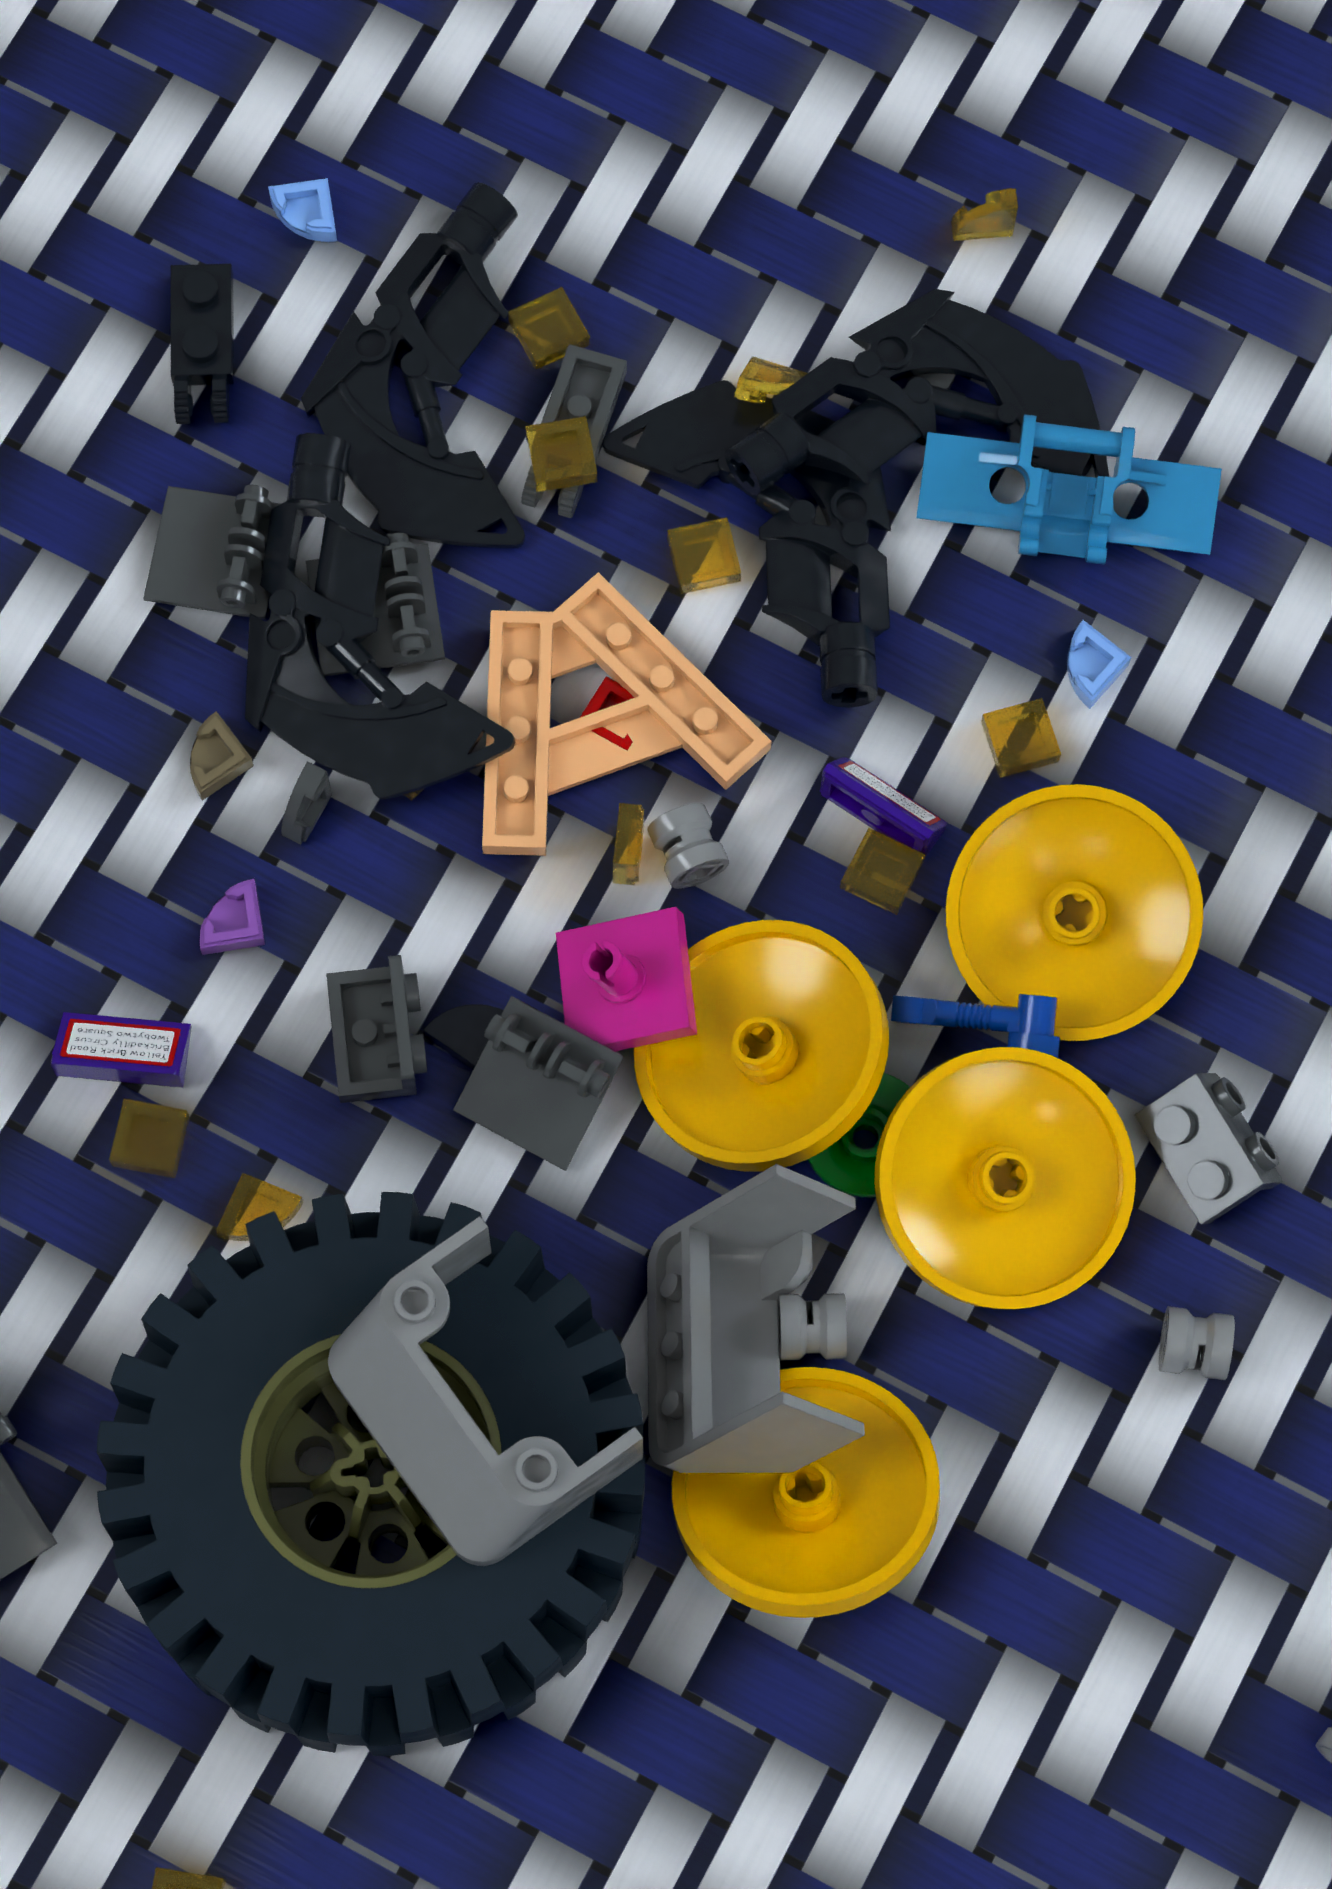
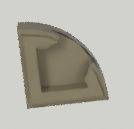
M217 711L210 715L199 727L191 751L190 773L195 789L202 801L254 766L251 756Z

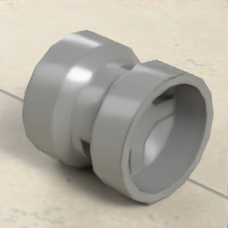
M691 803L672 809L652 821L647 829L654 848L664 852L667 859L664 871L671 887L675 889L687 888L703 883L717 876L729 865V859L723 845L714 841L710 834L712 820L706 806L702 803Z
M844 1293L824 1294L819 1300L805 1301L799 1294H779L780 1360H800L806 1353H820L826 1360L846 1359L847 1311Z
M1168 1306L1164 1315L1160 1339L1159 1371L1180 1374L1185 1369L1200 1370L1205 1378L1226 1380L1233 1351L1234 1316L1213 1312L1207 1318L1195 1317L1188 1309Z

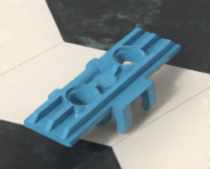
M1024 414L1020 443L927 432L917 519L1020 531L1018 554L1037 556L1038 552L1080 557L1085 558L1086 563L1105 565L1107 542L1210 555L1222 469L1134 458L1135 428L1122 427L1120 433L1036 422L1037 416ZM1033 447L1117 457L1113 477L1098 476L1095 478L1049 472L1047 469L1034 468L1031 465ZM1003 468H1011L1018 471L1025 481V492L1022 498L1012 504L998 502L994 499L989 489L992 475ZM1126 483L1136 484L1146 493L1147 507L1140 517L1125 519L1114 511L1113 495L1120 485Z

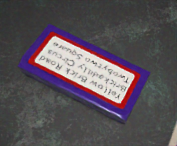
M842 757L829 762L823 769L820 787L823 797L918 859L922 858L924 860L946 830L947 823L943 819L849 758Z
M63 1012L52 1052L51 1067L56 1076L184 1088L192 1026L188 1023Z

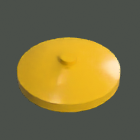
M1081 784L1058 785L1032 791L1012 800L989 816L976 829L961 851L951 874L946 899V927L949 944L958 969L970 989L982 1003L991 1006L1018 1007L1019 994L1056 997L1057 1008L1054 1036L1060 1037V1040L1086 1041L1118 1034L1136 1026L1163 1007L1175 994L1190 971L1198 952L1203 927V898L1197 871L1189 852L1173 829L1157 813L1141 802L1111 789Z
M759 920L745 922L715 932L688 949L697 1035L634 1047L636 1081L648 1111L666 1134L686 1152L699 1160L728 1170L761 1172L775 1164L788 1167L810 1159L826 1150L844 1136L864 1114L879 1088L885 1071L889 1048V1026L886 1009L874 980L858 958L837 939L819 929L792 921Z
M997 1047L973 1051L949 1059L931 1069L906 1091L896 1104L883 1129L875 1161L874 1184L878 1210L885 1231L895 1250L917 1276L942 1294L966 1304L990 1309H1022L1047 1304L1068 1295L1089 1281L1106 1264L1122 1240L1130 1220L1135 1196L1136 1172L1134 1155L1124 1123L1105 1093L1090 1078L1069 1063L1052 1055L1025 1048Z
M799 1367L780 1370L781 1392H786L863 1422L865 1436L791 1473H679L673 1470L672 1502L676 1526L681 1542L696 1568L712 1585L733 1600L747 1607L784 1617L810 1618L835 1615L868 1604L887 1593L912 1571L923 1556L932 1539L939 1516L940 1480L937 1458L931 1440L915 1414L900 1399L880 1385L861 1376L830 1368Z

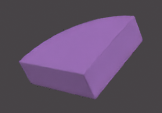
M255 879L246 880L230 887L225 892V895L212 907L201 925L200 949L202 955L265 945Z

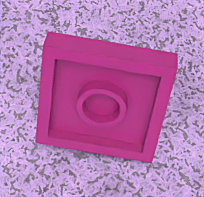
M677 907L556 932L565 1025L614 1051L697 1035L684 914Z

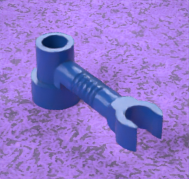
M1019 994L1018 1007L999 1005L985 1006L984 1004L978 1005L977 1003L973 1005L972 1003L966 1004L965 1002L960 1004V1002L893 995L891 1021L932 1026H959L960 1028L966 1027L968 1029L972 1027V1029L978 1028L979 1030L984 1028L991 1031L1009 1032L1007 1047L1036 1050L1056 1058L1059 1055L1060 1037L1054 1036L1057 1008L1056 997Z

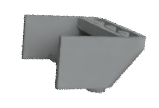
M775 1164L666 1228L657 1237L651 1248L647 1263L649 1453L656 1464L679 1473H791L865 1436L863 1422L786 1392H781L778 1296L779 1294L793 1292L807 1280L813 1266L812 1234L855 1210V1197Z
M481 1216L392 1277L333 1343L328 1357V1366L332 1380L453 1551L458 1557L469 1564L488 1566L507 1557L642 1460L643 1437L634 1427L579 1467L575 1465L560 1444L552 1439L541 1436L524 1438L498 1455L420 1347V1344L442 1329L449 1317L450 1298L445 1285L492 1253L489 1229Z

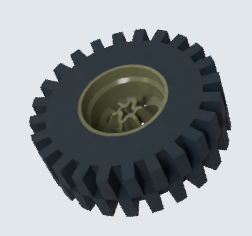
M381 1192L380 1212L351 1214L343 1194L327 1195L312 1199L314 1221L298 1224L284 1230L275 1211L245 1224L250 1246L225 1260L216 1248L211 1245L187 1265L193 1287L177 1303H174L161 1293L151 1303L141 1318L149 1339L138 1358L124 1353L121 1354L110 1382L119 1405L114 1422L100 1421L97 1436V1454L107 1471L106 1490L97 1491L98 1508L102 1525L113 1541L117 1558L113 1560V1564L125 1591L137 1606L146 1625L164 1650L176 1661L187 1677L208 1696L212 1694L229 1705L240 1719L253 1727L269 1733L272 1727L279 1731L293 1734L304 1746L335 1753L337 1744L366 1746L373 1756L405 1754V1743L438 1738L442 1746L445 1747L473 1738L474 1725L486 1721L501 1712H504L508 1720L514 1718L536 1703V1690L549 1681L557 1672L565 1678L586 1655L587 1639L598 1627L601 1620L608 1622L616 1610L622 1596L623 1578L631 1558L635 1559L645 1495L644 1447L642 1460L501 1561L488 1566H476L463 1561L453 1551L431 1518L424 1513L423 1507L411 1490L408 1488L405 1496L401 1492L403 1487L408 1486L371 1434L355 1430L350 1425V1418L354 1411L332 1380L328 1366V1357L336 1339L392 1277L479 1216L482 1218L481 1212L451 1202L445 1219L423 1216L419 1213L413 1194ZM517 1230L513 1231L506 1243L489 1235L492 1253L445 1285L450 1298L449 1317L442 1329L420 1344V1347L498 1455L524 1438L541 1436L552 1439L560 1444L575 1465L579 1467L634 1427L643 1437L641 1406L638 1394L632 1393L626 1377L624 1352L612 1328L603 1332L593 1318L591 1297L582 1284L570 1272L559 1280L546 1270L541 1247ZM321 1392L339 1421L331 1428V1433L327 1432L301 1410L306 1403ZM321 1446L328 1448L334 1453L333 1464L323 1474L316 1476L307 1475L298 1467L301 1456L309 1448ZM380 1458L384 1468H394L393 1471L384 1473V1485L379 1487H371L367 1477H358L359 1474L368 1471V1460ZM304 1487L313 1494V1498L275 1511L271 1488ZM357 1496V1499L354 1502L350 1497ZM390 1501L394 1505L383 1511H370L373 1504L382 1505ZM323 1511L338 1512L345 1518L343 1531L338 1537L330 1541H320L309 1534L311 1521ZM422 1527L447 1544L441 1552L431 1559H428L415 1537V1534ZM386 1533H397L408 1541V1549L405 1555L394 1563L379 1562L371 1555L374 1542ZM353 1541L361 1544L355 1574L333 1569L342 1552L346 1551Z

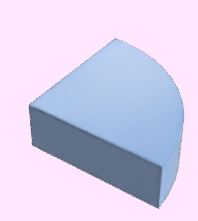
M328 178L268 186L272 207L278 218L287 228L299 236L320 242L337 241Z
M1082 620L1074 632L1067 656L1068 677L1079 699L1091 709L1129 666L1131 657Z

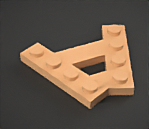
M599 572L553 612L491 610L487 718L510 731L515 737V746L511 751L485 763L483 854L546 856L548 796L671 751L683 748L727 790L771 750L772 741ZM597 663L614 681L618 682L634 697L633 699L550 728L551 684L553 678ZM604 727L622 738H625L628 734L633 743L627 751L591 730ZM486 733L487 747L494 743V738Z

